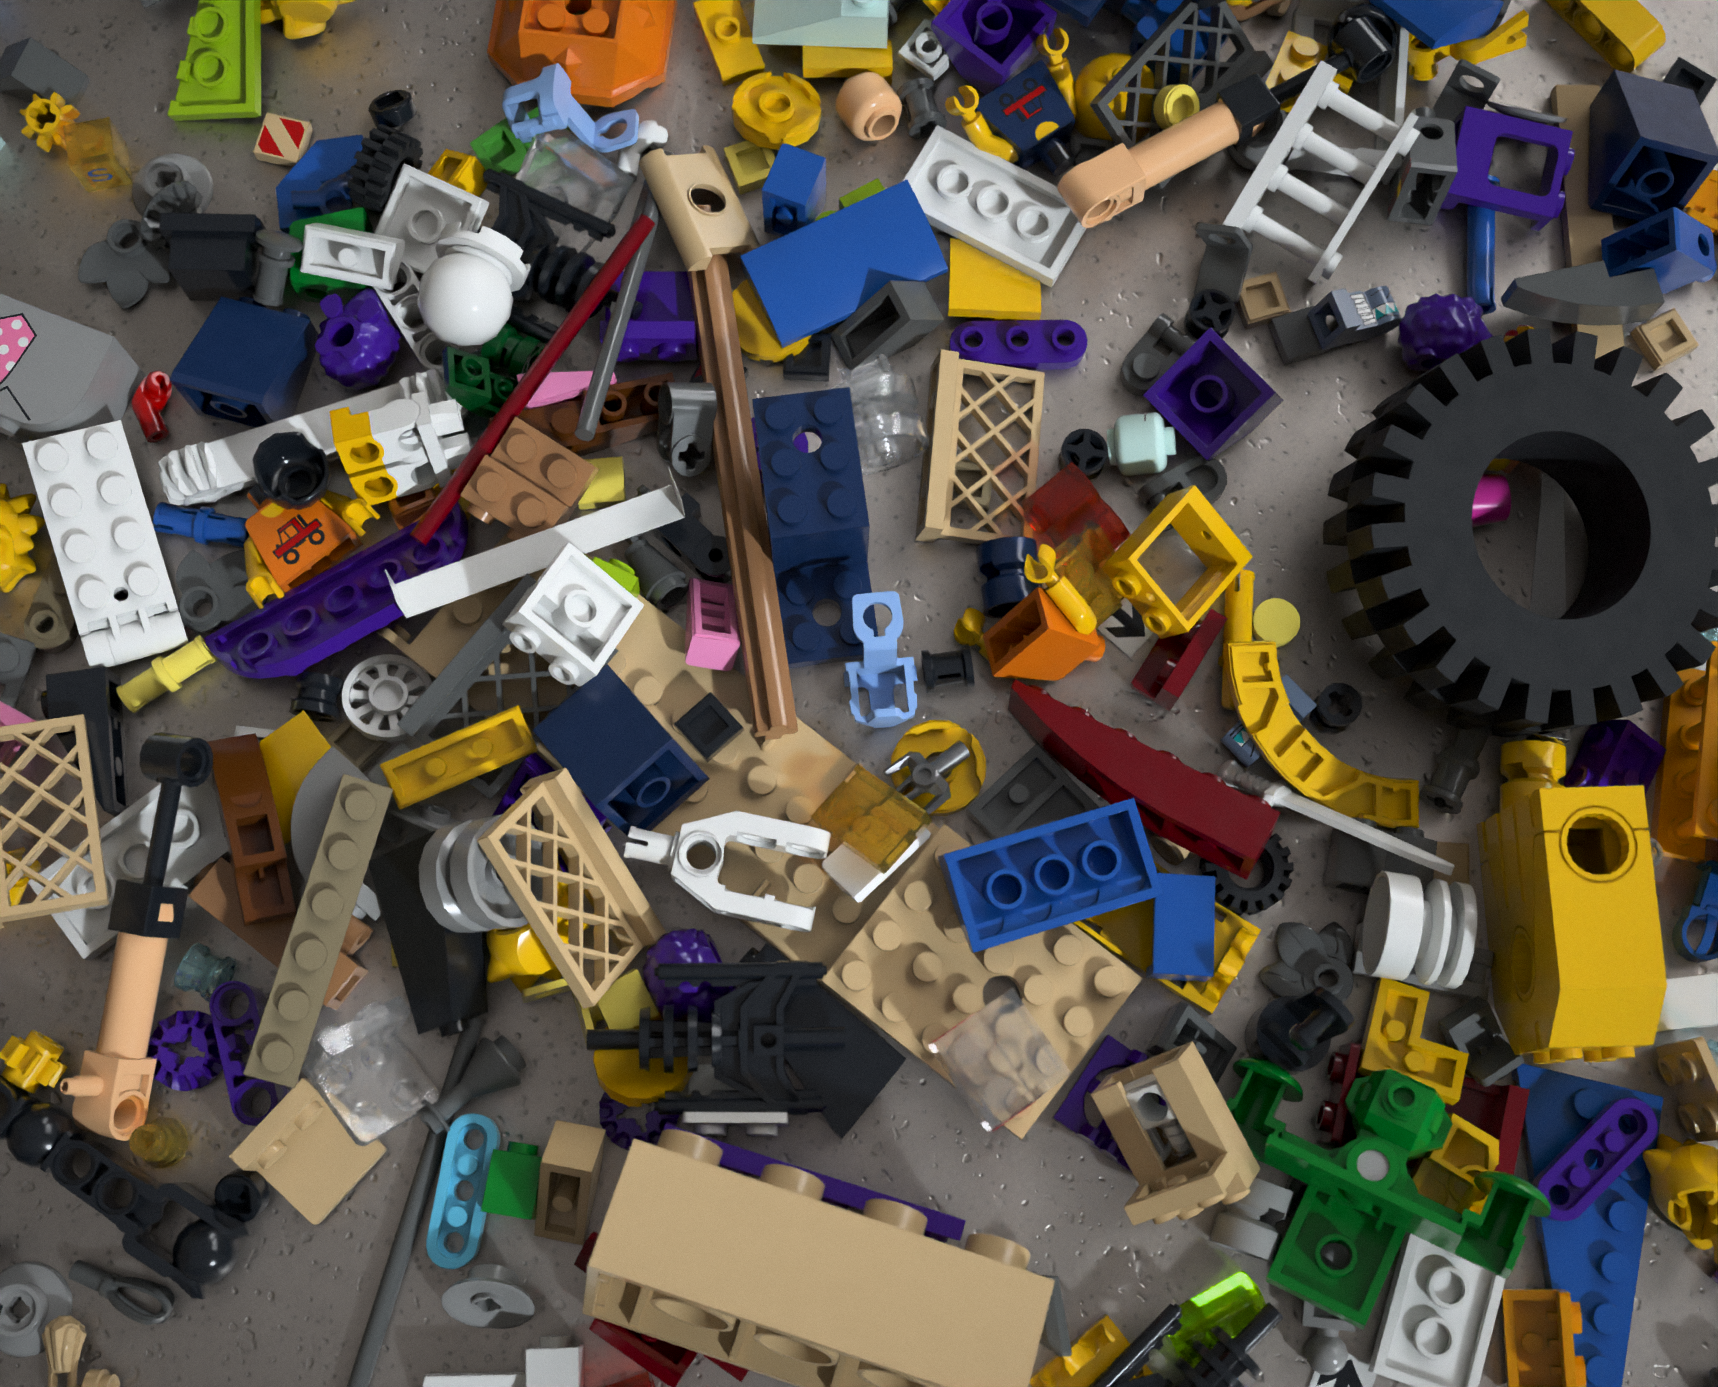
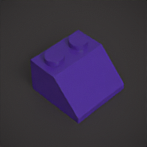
M951 0L931 22V29L960 76L987 95L1026 69L1039 53L1036 48L1037 37L1040 34H1045L1047 42H1049L1058 13L1041 0Z
M1211 327L1143 395L1207 461H1210L1249 435L1284 401Z

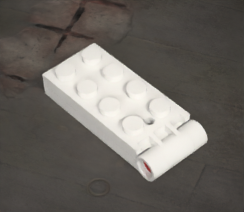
M121 420L22 443L90 669L119 665L178 649L188 644L189 642ZM120 594L128 595V598L124 601L116 600Z

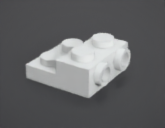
M568 542L558 551L537 582L527 589L502 625L511 631L510 640L518 649L526 653L537 652L550 663L548 667L549 672L557 681L566 685L575 683L578 687H581L597 676L644 607V604Z

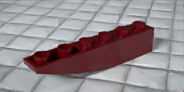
M1015 679L1010 689L1008 710L1034 739L1072 775L1110 804L1134 798L1143 826L1245 880L1248 879L1273 833L1281 812L1271 808L1267 801L1258 796L1245 795L1227 786L1220 777L1212 773H1201L1183 764L1171 752L1165 750L1157 751L1139 742L1129 731L1121 728L1113 729L1095 720L1085 709L1076 706L1069 707L1053 699L1043 688L1035 685L1028 686Z

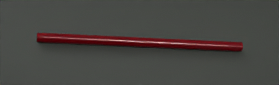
M640 214L412 530L410 536L415 541L426 546L460 499V494L484 456L488 455L490 457L514 418L521 414L652 231L655 223L648 216Z

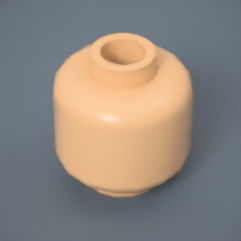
M864 72L849 78L843 84L836 98L835 109L840 119L856 138L862 141L885 139L895 131L901 117L902 104L898 95L882 76L875 72Z

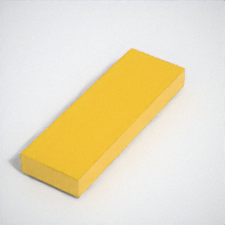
M517 705L380 764V767L389 787L393 789L392 794L399 810L536 752L539 749L520 705Z

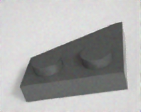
M1036 743L969 806L966 813L993 840L1100 807Z

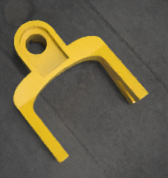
M1523 9L1484 38H1474L1436 49H1431L1410 33L1408 43L1410 76L1413 75V78L1419 81L1434 78L1438 73V61L1448 56H1452L1458 61L1464 59L1475 65L1526 47L1527 35L1522 29L1528 26L1529 14Z

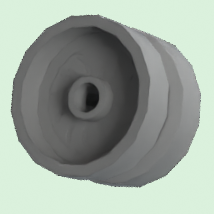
M501 814L483 817L479 820L450 823L436 830L425 844L419 863V888L428 911L440 925L455 933H475L492 929L517 928L529 923L477 841L502 816ZM505 833L499 841L509 857L516 859V835ZM531 840V864L543 866V843ZM531 875V892L536 900L542 902V877Z

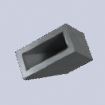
M890 280L831 332V336L849 371L857 372L915 346L942 323L944 318L924 281Z

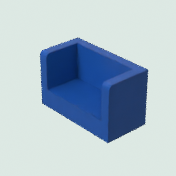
M786 143L781 145L762 188L764 232L777 237H782L815 222V219L821 214L826 203V158Z
M1158 873L1164 895L1153 898L1152 964L1146 968V978L1205 982L1214 977L1215 876Z

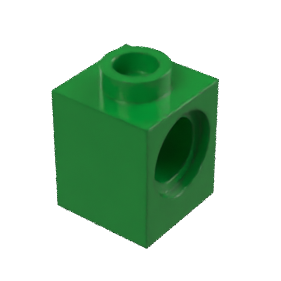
M509 1141L507 1151L493 1149L481 1212L529 1220L536 1219L542 1157L537 1156L539 1146Z

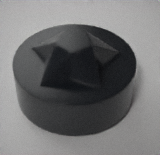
M392 90L376 97L368 108L376 127L380 124L392 128L401 127L417 113V108L411 94L405 90Z
M241 1168L235 1169L224 1176L217 1183L214 1192L215 1203L221 1211L244 1223L262 1213L267 1207L270 1198L269 1187L262 1175L257 1171H244Z

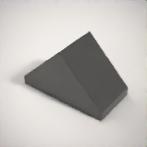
M31 37L7 46L0 58V92L29 103L33 102L32 95L34 94L41 99L50 100L53 92H56L65 99V106L72 105L77 108L90 82L88 75Z
M1180 1001L1169 1008L1145 1050L1156 1056L1193 1041L1217 1085L1237 1047L1191 1006Z

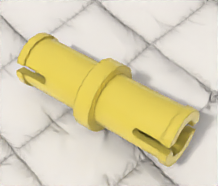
M198 635L193 641L168 657L159 656L152 660V667L124 685L118 686L116 688L117 694L124 705L130 711L136 713L141 707L166 691L170 690L174 693L182 688V681L210 663L216 662L217 658L207 647L204 638Z

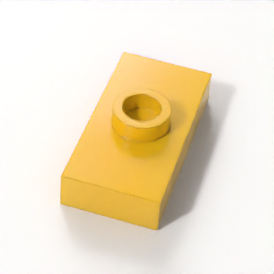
M699 0L693 2L695 16L723 87L743 81L760 72H765L763 59L757 44L752 42V32L739 0Z

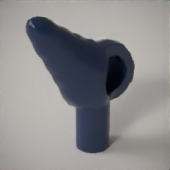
M350 170L327 180L318 190L291 191L293 210L319 209L321 214L325 215L354 208L352 198L349 196L351 189L348 188V181L353 177V175L349 174Z

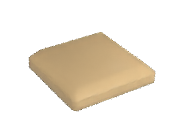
M1438 842L1436 856L1455 866L1452 875L1434 870L1433 879L1444 880L1448 883V886L1453 882L1469 884V844Z

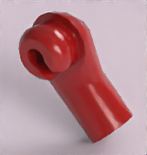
M163 371L150 372L142 380L131 402L132 409L146 441L150 443L159 442L169 435L161 413L171 396L172 383L170 376Z

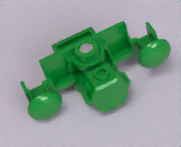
M1242 1058L1237 1060L1232 1066L1235 1073L1243 1079V1082L1235 1099L1229 1097L1226 1104L1255 1159L1309 1184L1268 1272L1266 1282L1362 1330L1365 1328L1406 1231L1507 1280L1514 1269L1525 1242L1526 1236L1521 1234L1529 1215L1547 1217L1551 1213L1548 1199L1538 1188L1518 1176L1501 1171L1481 1172L1474 1178L1475 1185L1488 1195L1480 1215L1464 1208L1461 1214L1418 1194L1413 1179L1407 1172L1406 1163L1424 1156L1426 1152L1442 1149L1453 1124L1445 1111L1446 1105L1443 1098L1430 1086L1392 1069L1376 1070L1371 1073V1076L1355 1079L1345 1100V1106L1352 1117V1124L1357 1139L1350 1141L1345 1146L1328 1151L1287 1132V1124L1274 1118L1282 1100L1289 1102H1301L1303 1100V1090L1299 1082L1289 1072L1274 1063L1258 1058ZM1330 1243L1343 1245L1350 1253V1264L1341 1270L1327 1267L1321 1259L1320 1252L1322 1248Z

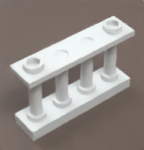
M1322 60L1222 224L1239 227L1249 234L1254 230L1315 266L1308 277V280L1316 283L1320 276L1329 280L1343 255L1336 252L1337 248L1396 153L1405 157L1420 134V131L1413 128L1419 118L1417 115L1410 113L1401 127L1338 90L1340 85L1333 81L1337 74V69ZM1317 106L1323 110L1328 106L1391 143L1376 168L1312 131L1314 126L1307 122ZM1291 148L1299 152L1303 148L1365 184L1352 208L1348 209L1287 173L1289 168L1282 163ZM1266 189L1274 193L1278 189L1340 226L1326 250L1262 214L1264 209L1257 204Z

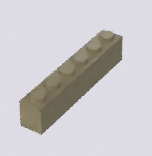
M342 775L243 1075L291 1088L296 1087L392 795V788L350 775Z

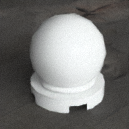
M456 221L446 224L435 246L438 259L432 262L420 280L417 305L425 325L442 341L459 346L481 345L496 337L510 318L513 304L512 292L521 289L526 281L531 265L524 264L520 260L523 250L506 236L485 226L481 227L479 234L468 230H461L462 222Z

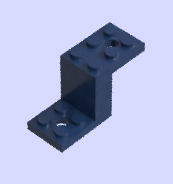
M850 387L752 399L765 494L768 533L789 668L863 659V643L859 641L853 630L852 598L856 594L872 593L868 568L870 525ZM803 432H812L821 439L822 443L816 451L804 453L794 446V439ZM823 604H831L840 611L841 617L834 625L822 626L813 617L816 608ZM873 604L866 608L863 613V620L869 628L873 629L874 637H878Z

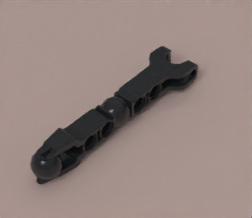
M0 1071V1093L3 1092L8 1100V1109L0 1118V1140H6L7 1147L16 1160L31 1168H40L45 1173L51 1172L53 1178L61 1186L100 1212L124 1233L122 1240L124 1251L161 1276L172 1279L191 1298L206 1299L205 1285L217 1283L233 1271L239 1258L238 1239L251 1235L247 1224L221 1211L216 1203L186 1182L160 1183L103 1143L85 1140L87 1133L83 1130L74 1129L71 1117L62 1107L51 1102H42L36 1097H30L26 1090L5 1079ZM80 1150H85L90 1156L91 1167L89 1172L81 1178L74 1172L73 1159ZM121 1179H126L133 1189L132 1198L125 1207L120 1206L113 1196L114 1188ZM174 1200L201 1219L189 1223L178 1234L172 1250L173 1256H171L154 1243L149 1235L152 1231V1224L162 1219L163 1209L167 1202Z

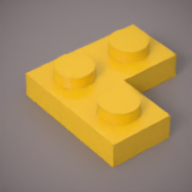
M1380 978L1375 985L1356 1073L1363 1076H1371L1373 1071L1392 1069L1434 1088L1443 1098L1445 1104L1453 1106L1460 1099L1469 1054L1420 1038L1430 992L1392 979Z

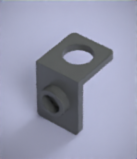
M1460 59L1432 108L1436 112V118L1449 119L1453 122L1465 106L1483 110L1487 100L1490 99L1500 82V78L1464 59ZM1468 75L1477 78L1483 83L1484 87H1475L1464 80L1463 76Z
M1198 222L1195 231L1205 242L1206 249L1194 296L1206 289H1216L1223 291L1236 304L1240 298L1253 245L1239 227ZM1215 234L1224 235V236H1227V237H1230V238L1221 237V236H1218V235H1215Z

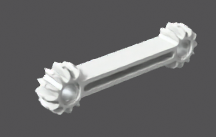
M430 369L427 372H416L413 376L402 378L399 383L213 442L204 443L201 441L195 445H185L180 450H172L168 456H164L158 462L163 492L166 493L171 504L189 507L197 504L202 506L205 503L217 502L218 499L230 497L236 491L254 486L257 482L255 480L252 459L259 444L274 433L300 432L308 442L324 450L328 462L339 459L340 457L333 441L329 411L349 407L351 414L354 415L383 408L389 402L397 399L412 400L411 394L426 391L430 404L451 400L452 398L445 391L444 370L436 371ZM457 402L463 420L468 415V409Z

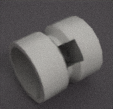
M1255 1178L1249 1187L1251 1191L1248 1195L1234 1203L1227 1204L1226 1211L1217 1213L1209 1241L1236 1252L1273 1263L1282 1237L1276 1226L1277 1223L1287 1220L1294 1193L1286 1188Z

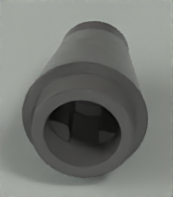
M646 539L638 540L627 548L624 557L628 561L629 566L635 571L634 575L639 578V587L647 601L655 605L659 610H665L683 599L688 591L684 572L650 545Z

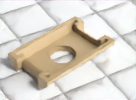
M703 145L700 153L665 155L663 148L647 153L641 158L638 164L687 271L706 270L712 255L741 252L743 255L760 247L713 147ZM703 188L716 193L724 202V209L716 213L700 209L694 204L691 198V191Z

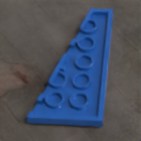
M1521 1064L1511 1071L1512 1080L1516 1081V1086L1530 1090L1523 1123L1528 1160L1525 1163L1529 1183H1533L1536 1176L1608 1103L1617 1099H1639L1653 1110L1657 1119V1133L1654 1140L1645 1150L1656 1149L1664 1097L1528 1064ZM1622 1115L1619 1118L1618 1126L1625 1134L1630 1131L1631 1123L1626 1116ZM1588 1150L1584 1155V1163L1588 1168L1593 1169L1596 1166L1597 1158L1591 1150ZM1643 1152L1576 1219L1571 1221H1552L1545 1217L1534 1216L1538 1242L1542 1243L1546 1270H1543L1545 1288L1565 1289L1570 1292L1571 1302L1580 1303L1582 1334H1573L1575 1355L1584 1357L1586 1387H1622L1650 1195V1173L1642 1157ZM1554 1185L1549 1191V1198L1556 1205L1562 1200V1191L1558 1186Z

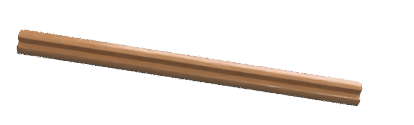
M696 205L706 212H720L711 211L710 205ZM718 254L712 255L706 270L687 271L703 382L712 383L717 397V412L713 424L712 446L754 736H764V740L780 739L784 734H795L798 731L727 255Z

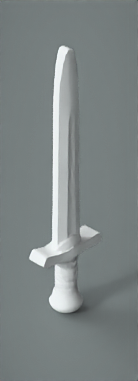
M1235 760L1225 761L1218 770L1217 776L1227 786L1240 787L1241 790H1246L1248 793L1259 796L1267 801L1271 807H1287L1441 873L1452 875L1455 866L1452 863L1295 794L1291 790L1292 786L1283 779L1271 783V781L1265 780V778L1258 777L1255 774L1252 775L1249 771L1246 772Z

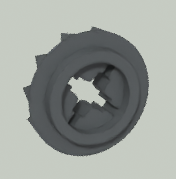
M176 181L159 190L150 199L143 212L140 224V233L143 240L155 249L162 246L169 249L170 245L159 231L161 213H202L200 204L202 203L203 196L197 191V188L187 181Z

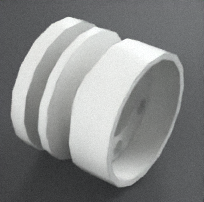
M1382 870L1372 884L1366 904L1362 933V962L1365 972L1369 976L1403 981L1409 976L1414 966L1417 980L1422 984L1431 985L1437 980L1439 985L1446 988L1456 989L1462 985L1469 971L1477 935L1478 910L1473 887L1461 882H1453L1448 886L1446 881L1434 878L1428 884L1423 894V888L1417 876Z

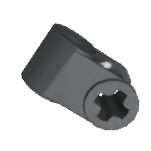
M663 382L658 394L657 451L661 458L670 463L681 475L689 477L699 475L705 471L712 457L713 424L717 412L715 388L710 382Z

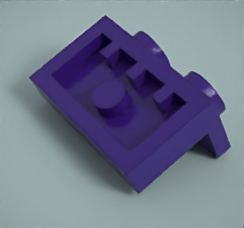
M1613 719L1591 724L1585 733L1583 743L1572 767L1564 778L1563 786L1644 785L1646 795L1667 749L1630 720Z

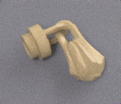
M58 1316L46 1325L45 1331L42 1333L48 1362V1387H57L58 1374H68L66 1387H120L118 1376L110 1374L107 1369L89 1370L83 1379L82 1385H77L78 1362L87 1333L84 1330L85 1326L72 1316Z

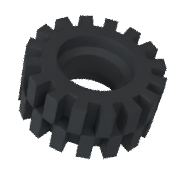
M380 124L377 126V129L373 128L369 132V139L365 137L361 142L363 149L361 152L357 151L354 156L357 162L356 165L351 166L349 174L353 175V177L348 181V188L351 189L349 196L352 198V201L382 214L403 164L420 169L423 161L419 158L423 155V149L420 148L421 142L416 138L387 125Z
M1275 833L1269 838L1259 859L1263 864L1264 876L1256 887L1244 888L1237 885L1230 878L1228 870L1202 858L1199 864V869H1202V875L1215 876V900L1239 916L1243 913H1248L1249 916L1258 914L1280 901L1285 895V890L1292 883L1293 879H1290L1289 876L1294 871V863H1289L1287 858L1291 854L1288 846L1282 848L1279 843L1282 838Z

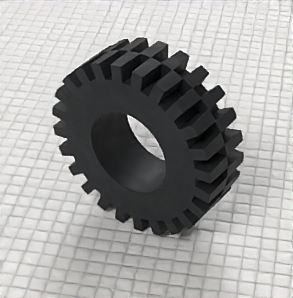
M1543 328L1528 329L1504 342L1502 334L1480 341L1459 355L1458 353L1409 382L1404 388L1387 397L1371 412L1376 419L1356 431L1347 443L1344 451L1357 460L1333 474L1328 491V496L1347 502V509L1323 523V545L1347 546L1349 560L1326 572L1331 594L1357 589L1363 609L1342 619L1344 628L1351 640L1374 634L1379 636L1384 647L1368 662V665L1382 680L1410 675L1414 680L1403 699L1421 711L1450 706L1446 719L1447 724L1464 730L1492 726V735L1513 737L1538 732V734L1552 733L1636 714L1643 710L1642 702L1668 697L1684 684L1677 674L1678 671L1701 666L1712 655L1716 647L1700 632L1718 627V592L1710 589L1718 585V547H1715V538L1718 537V504H1712L1708 490L1709 487L1718 484V457L1698 463L1690 446L1714 430L1715 427L1703 409L1673 420L1664 413L1683 389L1667 372L1632 386L1643 359L1642 355L1632 349L1622 346L1595 359L1598 336L1575 331L1552 344L1550 329ZM1493 459L1516 460L1543 471L1566 491L1582 518L1588 541L1586 576L1577 598L1559 619L1538 615L1511 600L1490 578L1478 555L1472 530L1473 501L1479 481Z

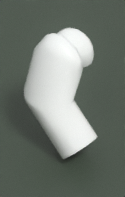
M655 120L642 121L638 125L637 142L634 145L619 149L614 172L615 176L623 181L636 180L641 153L648 146L653 150L664 147L668 139L667 129L657 125Z

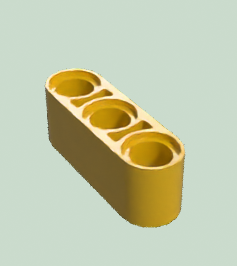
M1545 0L1563 20L1616 70L1627 73L1632 72L1665 44L1666 33L1663 26L1637 0Z

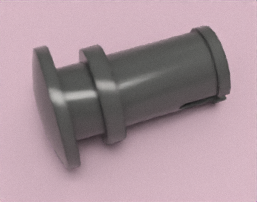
M267 229L259 230L255 233V240L263 245V247L257 249L256 258L260 261L252 298L264 305L279 306V304H283V293L288 268H292L295 263V257L291 253L301 251L303 242L285 232Z

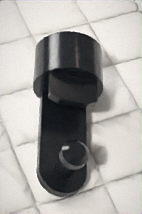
M1315 986L1298 996H1283L1259 1008L1247 1024L1245 1033L1246 1047L1251 1058L1263 1059L1274 1063L1293 1076L1319 1064L1329 1050L1331 1038L1347 1032L1354 1025L1355 1020L1349 1009L1334 994L1323 987Z

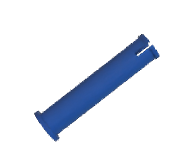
M1488 175L1489 182L1500 187V180L1495 176ZM1467 204V297H1472L1475 303L1483 308L1482 315H1486L1496 310L1495 211Z

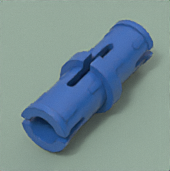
M159 502L153 516L154 530L156 532L194 538V541L199 544L207 545L210 542H219L244 548V543L250 536L244 525L247 518L216 513L212 507L202 506L200 509Z

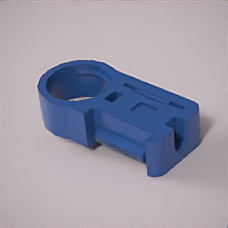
M1709 860L1696 866L1697 869L1702 870V874L1692 904L1682 908L1679 920L1672 932L1674 948L1680 956L1691 962L1700 963L1718 958V862L1715 860ZM1694 919L1706 923L1703 936L1696 950L1692 949L1686 937L1687 927ZM1714 936H1715V946H1714V948L1712 949V951H1710V952L1706 955L1707 951L1709 950V948H1710V946H1711V943H1712V941H1713V938H1714Z

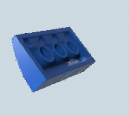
M1368 0L1376 7L1381 8L1386 15L1431 49L1488 35L1504 4L1501 0Z
M908 180L902 181L740 256L743 273L782 348L847 319L890 280L927 282L948 272L947 264L935 235Z
M1134 798L938 856L955 912L971 953L1164 895Z

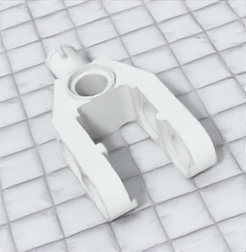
M733 811L682 824L681 831L676 832L675 836L638 829L635 826L630 827L629 841L647 846L626 842L624 857L668 865V871H671L672 880L713 913L795 931L811 932L816 907L784 903L776 900L774 895L765 894L764 897L737 893L726 889V885L719 884L717 879L723 866L724 847L729 841L808 858L826 859L831 838L830 832L741 811ZM698 845L710 847L716 856L714 863L706 869L692 867L688 863L687 855L693 847Z

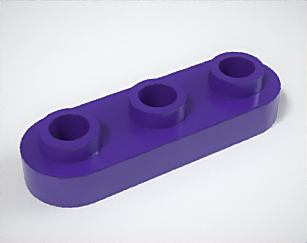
M1071 320L968 321L957 326L952 332L949 350L959 352V359L1027 370H1064L1073 368L1082 361L1088 340L1084 329ZM1060 336L1069 337L1072 340V344L1063 346L1058 343L1057 338ZM1021 337L1027 344L1018 347L1011 342V339ZM976 338L981 344L978 347H969L965 340Z
M1623 1098L1608 1103L1536 1176L1532 1185L1545 1195L1551 1206V1213L1545 1217L1546 1219L1552 1221H1571L1579 1217L1654 1140L1658 1127L1657 1119L1653 1110L1645 1102L1635 1098ZM1622 1115L1626 1116L1631 1123V1129L1627 1134L1623 1133L1618 1126L1619 1118ZM1588 1150H1591L1597 1158L1596 1166L1593 1169L1588 1168L1584 1163V1155ZM1554 1185L1558 1186L1562 1191V1200L1557 1205L1549 1198V1191Z

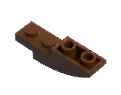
M672 372L609 385L596 432L591 441H583L575 436V429L587 390L582 391L581 399L524 410L518 418L581 457L626 443L658 430V394L660 386L663 382H675Z
M256 733L207 741L213 753L211 775L223 833L228 845L244 927L295 917L296 907L286 864V850Z

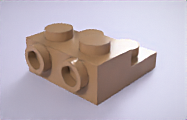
M515 417L491 457L488 455L484 456L460 496L471 502L466 509L467 512L490 526L495 518L511 528L506 536L516 541L566 523L600 469L518 417Z

